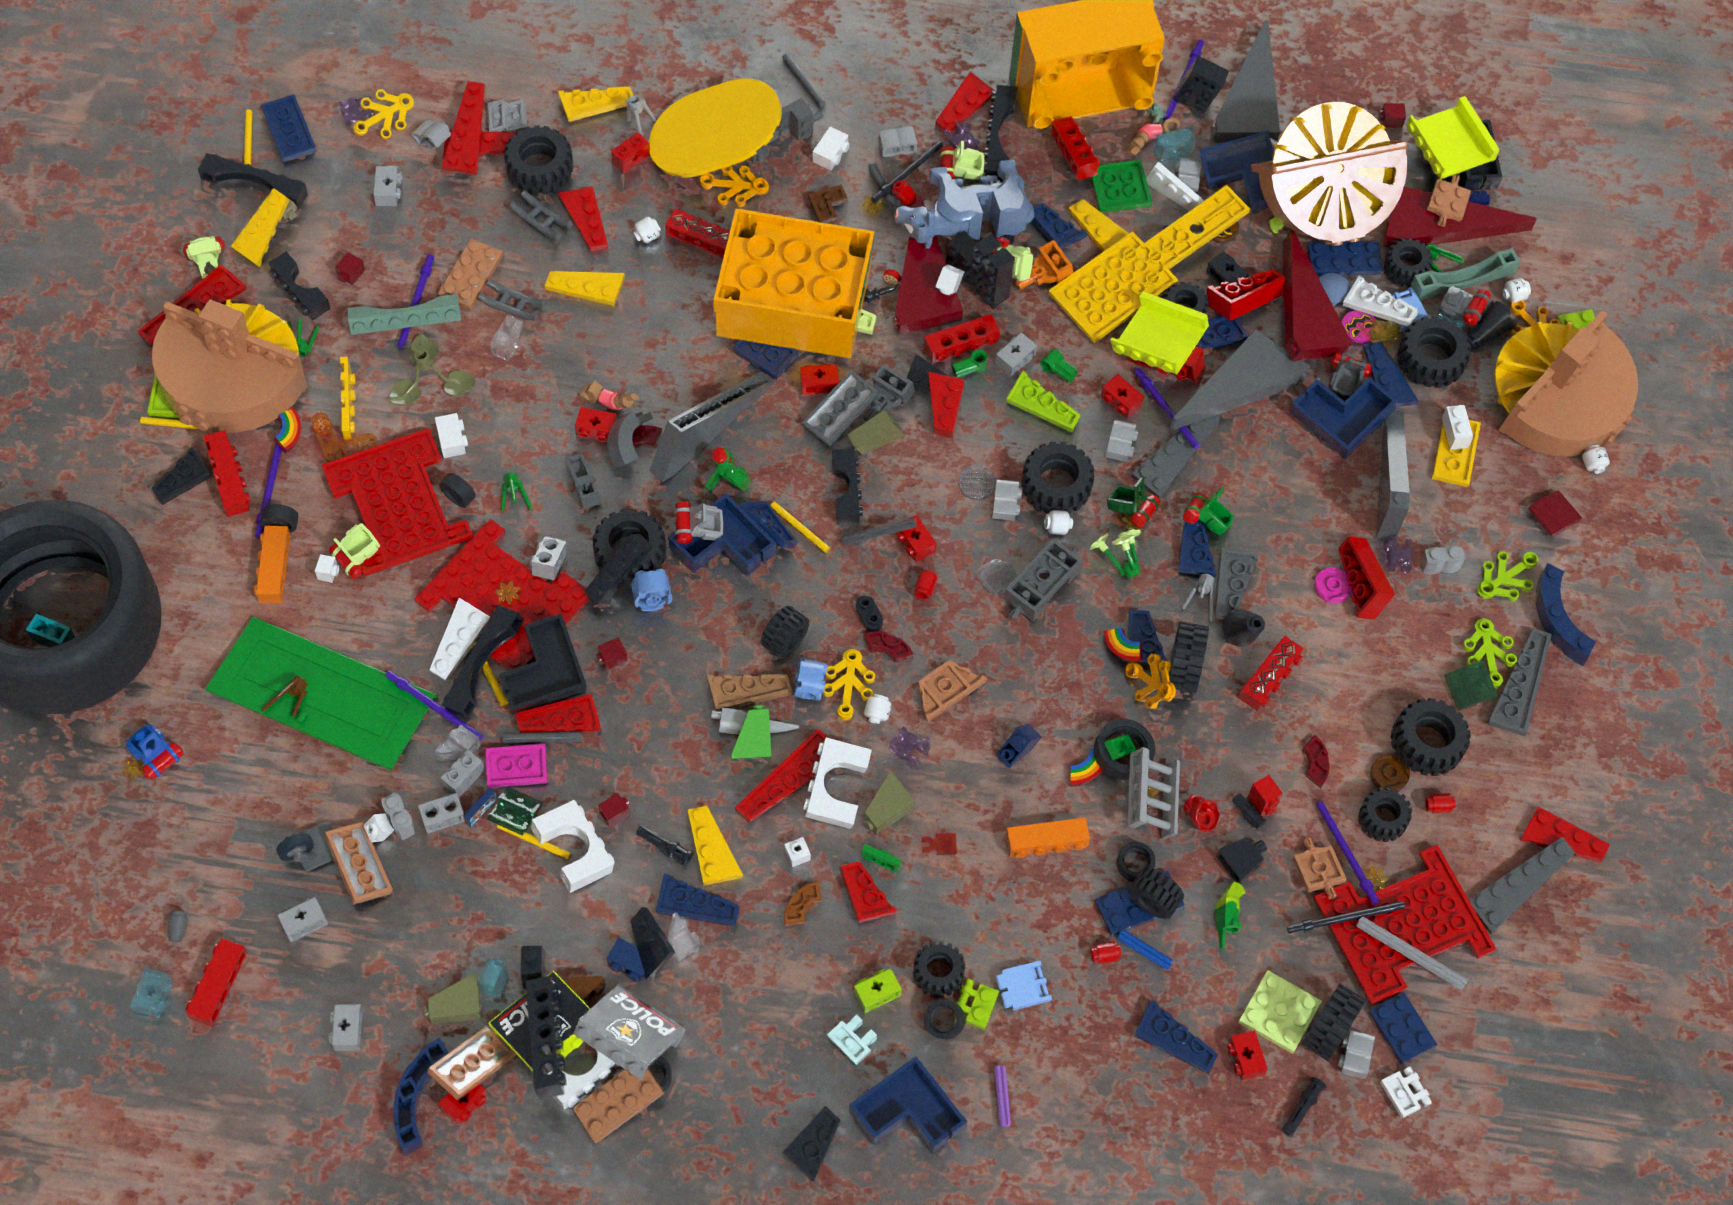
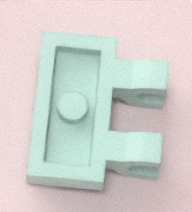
M858 1015L847 1025L841 1021L827 1034V1037L856 1066L871 1052L868 1046L877 1040V1034L872 1029L862 1039L854 1033L863 1025V1020Z

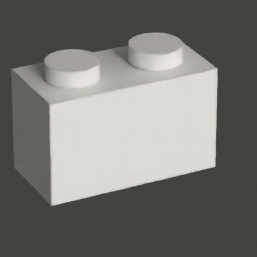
M829 127L813 151V162L832 170L835 165L839 164L843 152L846 153L849 148L848 135Z
M1465 405L1446 407L1442 421L1450 450L1468 448L1473 439V434Z
M457 413L435 417L443 457L448 458L466 454L467 438L466 435L462 436L461 431L465 430L463 420H458Z

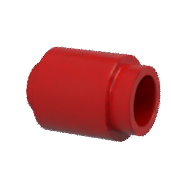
M900 180L894 184L892 192L902 205L909 207L916 202V193L906 180Z
M925 570L919 573L914 587L916 597L927 600L929 596H932L938 579L933 571Z
M1451 793L1430 794V796L1425 797L1426 811L1432 814L1451 813L1453 808L1456 807L1455 797H1452Z
M1115 941L1096 944L1095 947L1090 948L1094 964L1098 963L1100 965L1119 961V956H1122L1120 945H1116Z

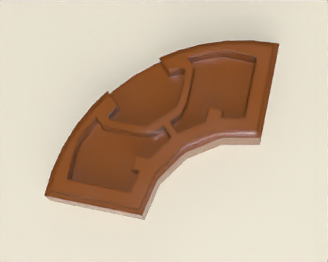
M819 881L804 885L788 901L784 914L785 927L805 924V915L808 909L822 901Z

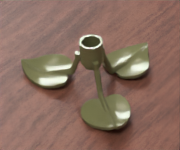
M419 333L409 350L410 360L417 364L415 366V382L413 383L411 380L398 381L392 387L388 400L395 405H409L416 402L422 393L421 389L417 387L420 369L426 371L433 367L443 381L446 382L444 390L451 396H460L467 393L475 386L476 382L470 374L464 371H452L448 378H446L435 366L434 362L431 361L439 354L437 343Z

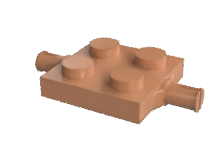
M1457 175L1452 176L1451 183L1437 179L1427 210L1440 216L1438 225H1441V227L1445 226L1447 219L1461 222L1471 191L1458 186L1460 177Z
M1306 838L1303 842L1307 850L1304 853L1294 855L1293 860L1307 892L1325 889L1329 899L1335 898L1337 895L1333 886L1345 883L1346 876L1332 845L1323 848L1314 847L1312 839Z

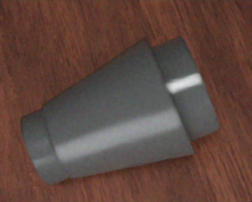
M170 912V916H168L169 941L182 942L189 919L186 912Z

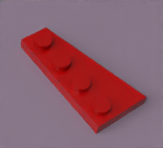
M970 71L937 118L935 125L949 135L992 98V91L995 90Z
M481 131L479 157L487 153H492L493 155L504 153L506 144L509 143L511 136H516L515 133ZM451 135L445 140L442 157L443 160Z
M593 186L558 193L559 199L572 217L575 226L579 229L590 251L608 248Z
M592 694L515 713L520 733L601 731Z
M1539 806L1536 808L1520 839L1523 842L1529 841L1536 843L1537 846L1548 847L1563 837L1575 852V856L1601 863L1610 846L1609 843Z

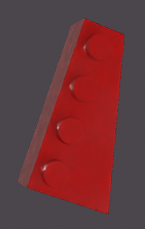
M1271 269L1252 274V278H1237V282L1228 283L1226 281L1222 282L1218 287L1213 285L1207 286L1208 307L1231 321L1282 296L1285 277Z
M1195 346L1176 375L1178 380L1184 381L1187 379L1193 381L1192 385L1199 387L1206 371L1203 348ZM1127 356L1129 362L1135 363L1148 369L1152 368V366H1149L1145 362L1133 360L1131 357ZM1155 367L1160 373L1167 375L1168 372Z
M226 430L204 435L203 438L208 449L212 467L214 468L213 472L227 517L250 511L248 506L251 503L248 492H244V488L247 485L244 476L240 477L239 472H242L240 461L235 460L238 453L235 445L231 446Z
M1348 536L1338 549L1343 568L1348 572V586L1352 587V602L1356 603L1358 609L1355 613L1357 618L1375 620L1395 596V593L1367 539Z

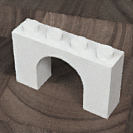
M825 738L824 742L819 744L817 754L820 755L819 762L815 761L812 773H816L815 778L810 780L808 791L811 792L810 798L805 799L803 810L806 811L805 817L849 829L852 828L858 806L832 798L824 787V776L828 771L839 767L865 773L871 749L830 738Z
M575 800L532 819L531 830L540 845L564 834L577 836L586 844L588 852L583 858L561 868L560 878L569 893L612 873L615 863L612 855L606 852L603 840L596 836L593 824L587 821L583 808L580 805L578 806Z
M596 1050L598 1053L597 1062L588 1073L579 1076L565 1073L567 1085L564 1086V1095L555 1096V1100L564 1110L568 1106L570 1108L579 1101L580 1096L584 1093H590L599 1080L608 1078L612 1073L611 1070L616 1066L620 1067V1065Z

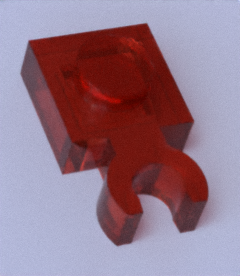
M939 833L935 835V839L929 836L922 837V843H929L930 845L922 847L923 853H930L932 850H936V855L957 854L956 833Z

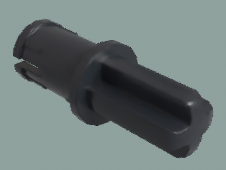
M1239 793L1232 799V802L1244 814L1243 817H1247L1257 829L1267 822L1255 809L1256 806H1252L1242 794Z

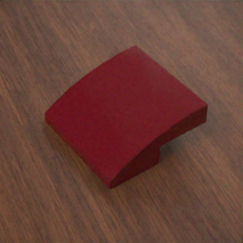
M1559 490L1540 499L1528 508L1551 537L1562 533L1567 527L1579 523L1582 519L1580 514Z

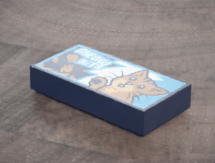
M490 787L464 814L465 823L469 827H472L498 799L495 790Z

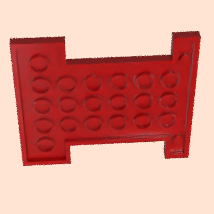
M429 428L322 464V469L334 499L353 493L366 528L380 544L378 551L370 558L365 559L361 564L364 568V577L470 540L473 537L466 519L451 525L447 524L425 467L442 462Z
M490 519L425 586L414 600L428 612L442 599L455 608L459 598L490 617L498 605L517 611L524 619V622L516 636L503 643L489 656L509 671L530 664L534 660L524 631V625L561 613L566 625L590 597L584 592L586 587L563 571L551 584L541 577L532 575L530 569L495 545L505 534V529Z
M1438 844L1419 853V857L1427 869L1426 871L1376 891L1375 894L1379 902L1374 905L1368 896L1359 899L1350 881L1333 888L1337 895L1335 898L1329 899L1326 891L1313 898L1323 918L1403 901L1405 904V909L1370 916L1366 917V919L1430 957L1465 942H1468L1477 959L1496 951V947ZM1359 919L1329 925L1328 928L1370 1005L1405 991L1408 988L1399 971L1416 964V962L1358 928L1357 923Z

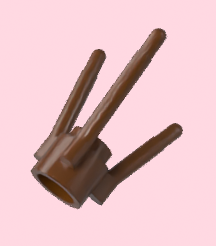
M295 676L286 688L262 708V711H266L288 692L293 697L299 695L292 716L295 717L303 698L307 694L305 690L307 687L306 681L299 676Z

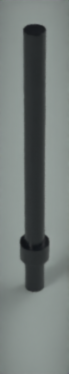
M938 141L887 185L884 184L880 187L878 192L871 197V201L876 203L882 197L889 195L897 181H902L941 149L943 143Z
M1401 901L1313 921L1311 919L1303 920L1299 924L1287 926L1288 934L1301 931L1306 933L1313 931L1315 928L1352 921L1361 917L1366 918L1405 909V904Z

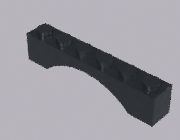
M997 85L996 92L992 91L991 102L995 103L990 107V116H993V119H989L988 130H991V134L987 133L986 144H989V148H985L984 158L987 159V162H984L983 173H986V176H997V180H1000V182L1004 181L997 174L999 162L1009 160V157L1000 144L999 130L1008 116L1015 112L1017 87Z
M206 153L198 167L201 180L214 184L245 181L258 184L270 191L274 188L294 202L298 210L308 194L306 185L301 180H294L282 174L271 173L266 169H258L250 164H242L234 159L229 160L217 154Z
M498 605L496 610L493 611L488 624L482 630L479 640L473 646L471 654L463 663L462 670L458 677L454 679L450 691L444 697L442 706L446 710L466 720L469 719L477 705V682L483 665L499 646L516 636L524 622V619L517 611Z

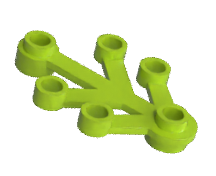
M1504 551L1499 552L1496 557L1498 562L1497 578L1491 581L1492 571L1495 566L1493 562L1485 561L1482 566L1484 579L1483 582L1479 583L1477 593L1484 599H1490L1496 595L1507 597L1511 602L1516 601L1519 597L1518 590H1506L1497 587L1508 585L1520 587L1524 592H1530L1534 586L1530 579L1520 580L1512 577L1526 568H1534L1538 563V556L1533 552H1527L1524 554L1522 562L1506 572V562L1509 555ZM1510 593L1515 594L1516 597H1512Z
M1482 618L1476 622L1474 627L1476 632L1471 638L1465 640L1463 648L1467 652L1473 651L1476 642L1481 637L1483 645L1474 656L1468 658L1466 665L1470 669H1475L1482 657L1486 655L1489 670L1486 685L1491 689H1497L1502 684L1503 678L1497 672L1494 655L1503 660L1505 665L1509 667L1516 664L1517 657L1514 654H1507L1491 642V638L1499 642L1504 649H1510L1514 641L1509 636L1504 637L1494 630V625L1490 620ZM1504 641H1508L1510 645L1505 644ZM1508 658L1513 659L1514 662L1508 661Z

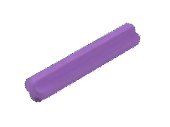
M998 1065L994 1068L999 1126L1009 1127L1011 1119L1006 1068L1003 1065Z

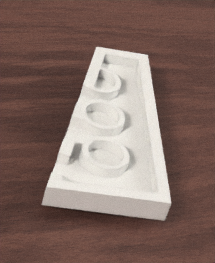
M1159 162L1146 178L1147 184L1188 211H1191L1204 201Z
M1358 276L1343 301L1345 307L1405 326L1412 325L1418 314V309L1401 299H1395L1387 291H1381L1377 288V285L1369 284L1361 276Z
M459 598L430 667L431 673L447 682L479 638L491 617Z

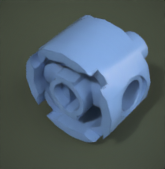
M657 569L655 571H638L635 573V578L631 582L635 607L638 608L639 606L643 611H656L664 608V604L667 603L669 605L673 598L669 578L665 574V570Z
M800 658L797 669L800 670L796 673L794 682V697L815 701L821 700L825 689V681L823 679L824 675H826L828 664Z

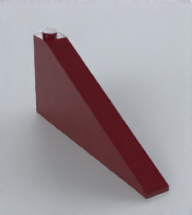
M1404 186L1398 203L1390 213L1382 246L1390 248L1397 240L1400 242L1404 238L1406 240L1412 238L1413 241L1419 240L1420 244L1424 243L1427 246L1429 243L1435 245L1532 231L1537 217L1468 201L1461 222L1447 219L1445 226L1441 227V225H1438L1440 216L1427 210L1432 193Z
M921 194L917 195L915 208L925 207ZM936 235L932 238L930 248H925L924 243H918L915 238L909 236L895 309V318H893L894 328H898L900 335L962 320L963 308L957 292L947 295L940 292V289L936 287L941 271L946 266Z
M1291 230L1283 241L1285 348L1292 362L1330 358L1335 352L1346 355L1353 344L1295 231Z

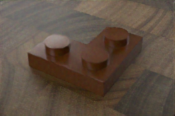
M842 184L808 194V199L817 220L821 223L828 224L837 221L833 206L848 202Z

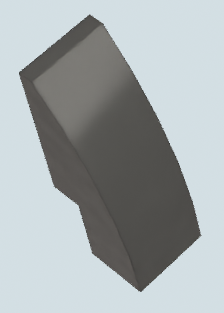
M583 453L564 458L583 509L602 504L599 491Z

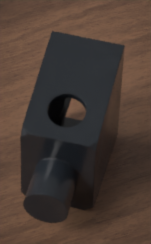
M1246 837L1220 848L1216 857L1234 881L1242 885L1262 865L1264 858L1261 854L1267 850V846L1262 840L1252 844L1249 838Z
M521 946V979L523 989H526V981L544 977L545 951L543 946ZM533 975L536 978H528V976Z

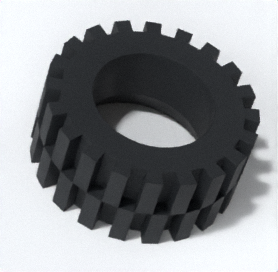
M1179 621L1170 660L1171 670L1168 673L1170 682L1174 684L1176 690L1191 693L1197 692L1208 642V626Z
M1339 983L1301 1045L1329 1061L1365 1004L1366 999Z

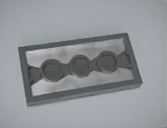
M851 370L802 421V425L830 447L879 395V391Z

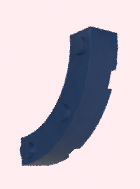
M1547 563L1541 573L1536 589V608L1541 625L1545 632L1552 634L1550 640L1564 651L1563 654L1583 666L1590 656L1596 641L1582 633L1573 624L1564 609L1561 599V581L1565 571Z
M440 1037L419 1052V1055L407 1066L397 1087L393 1107L394 1125L404 1156L423 1147V1142L417 1129V1107L422 1091L431 1079V1076L427 1073L429 1067L449 1054Z

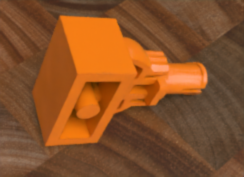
M1055 240L1039 248V256L1032 265L1030 279L1023 281L1015 280V283L1019 290L1032 283L1040 285L1042 283L1056 282L1058 284L1073 274V266Z

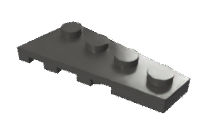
M1230 549L1221 550L1215 619L1224 620L1229 612L1239 609L1259 553Z

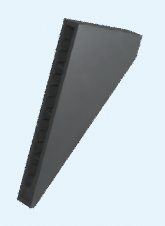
M1268 20L1264 21L1216 117L1215 125L1211 127V135L1214 136L1215 143H1225L1269 131L1270 138L1278 142L1280 126Z
M1255 330L1173 417L1170 429L1175 430L1295 388L1308 377L1307 371L1310 365L1304 361L1292 362L1287 350Z
M760 371L668 420L649 471L662 482L674 476L774 385L775 381Z
M1394 411L1384 421L1376 539L1386 540L1388 538L1387 541L1395 542L1409 510L1410 491L1404 412Z

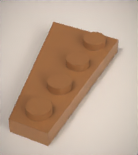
M762 674V676L707 675L716 711H722V708L733 709L792 695L787 674Z

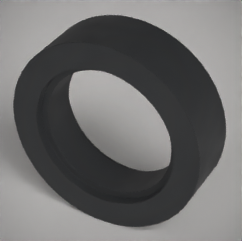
M1117 719L1106 724L1097 736L1094 743V756L1097 764L1106 774L1116 779L1129 780L1130 765L1120 764L1112 760L1104 742L1115 734H1129L1139 743L1141 748L1149 749V760L1152 761L1155 756V743L1150 732L1140 723L1130 719Z

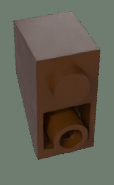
M572 976L566 982L587 1006L594 996H599L604 991V986L606 985L605 979L602 976Z

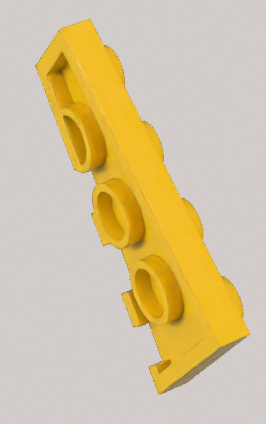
M630 86L611 87L607 88V90L595 88L591 89V91L582 92L580 90L566 93L558 91V96L568 122L626 107V101L629 97L633 96Z
M273 188L231 247L260 267L262 264L261 259L269 248L268 243L271 237H274L278 221H281L289 199Z
M1084 199L1069 207L1068 212L1102 252L1129 234Z
M550 271L545 283V290L615 306L625 273Z
M340 357V364L343 372H340L343 389L341 391L342 406H344L341 407L342 433L344 440H352V433H355V422H352V417L356 416L355 405H353V401L356 400L355 389H353V385H356L355 373L352 374L348 357Z
M708 806L688 809L703 885L743 878V874Z

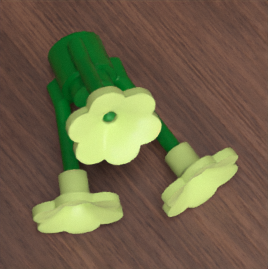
M1132 529L1119 534L1118 539L1112 541V545H1121L1123 551L1126 552L1128 562L1123 564L1124 568L1121 567L1105 544L1109 536L1108 533L1090 546V550L1099 547L1102 552H1105L1118 568L1121 576L1126 575L1127 579L1141 573L1134 547V538L1140 535L1141 530Z

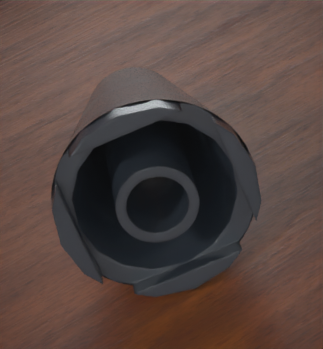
M1492 300L1489 302L1481 315V319L1467 333L1472 348H1480L1517 327L1516 319L1512 320L1509 316L1511 311L1500 301L1494 302Z
M1235 609L1229 612L1222 624V631H1224L1226 640L1238 647L1252 644L1265 628L1263 617L1247 609Z

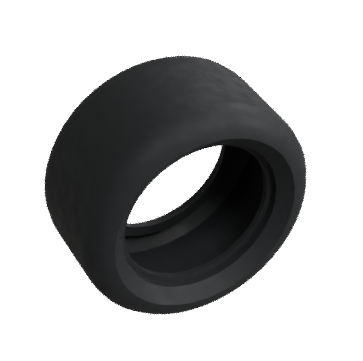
M41 500L21 504L0 513V612L10 594L20 584L30 577L49 569L79 567L94 571L109 580L108 597L100 615L90 627L70 641L47 648H24L0 639V701L23 711L39 714H63L86 709L109 699L124 689L142 671L150 659L159 638L162 614L160 596L139 546L130 533L113 517L83 503L68 500Z

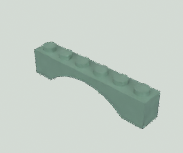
M1512 248L1497 252L1482 262L1453 272L1429 271L1415 275L1411 287L1414 289L1419 300L1422 301L1446 294L1451 286L1465 289L1515 275L1521 262Z
M458 294L439 296L426 303L407 308L380 309L369 306L348 308L351 335L461 320Z

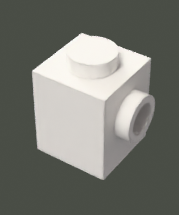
M951 265L944 266L936 287L940 289V292L947 295L957 292L964 271Z

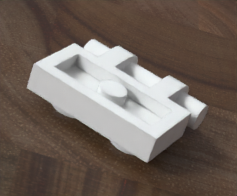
M1411 1067L1403 1070L1407 1076L1406 1078H1403L1399 1071L1380 1082L1401 1119L1421 1109L1417 1101L1421 1100L1425 1107L1432 1104L1428 1097L1430 1095L1429 1092L1422 1087L1418 1074L1414 1073ZM1409 1084H1412L1416 1094L1413 1095L1408 1086Z

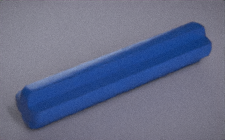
M1122 930L1117 938L1119 941L1162 968L1168 970L1172 965L1173 960L1128 931Z

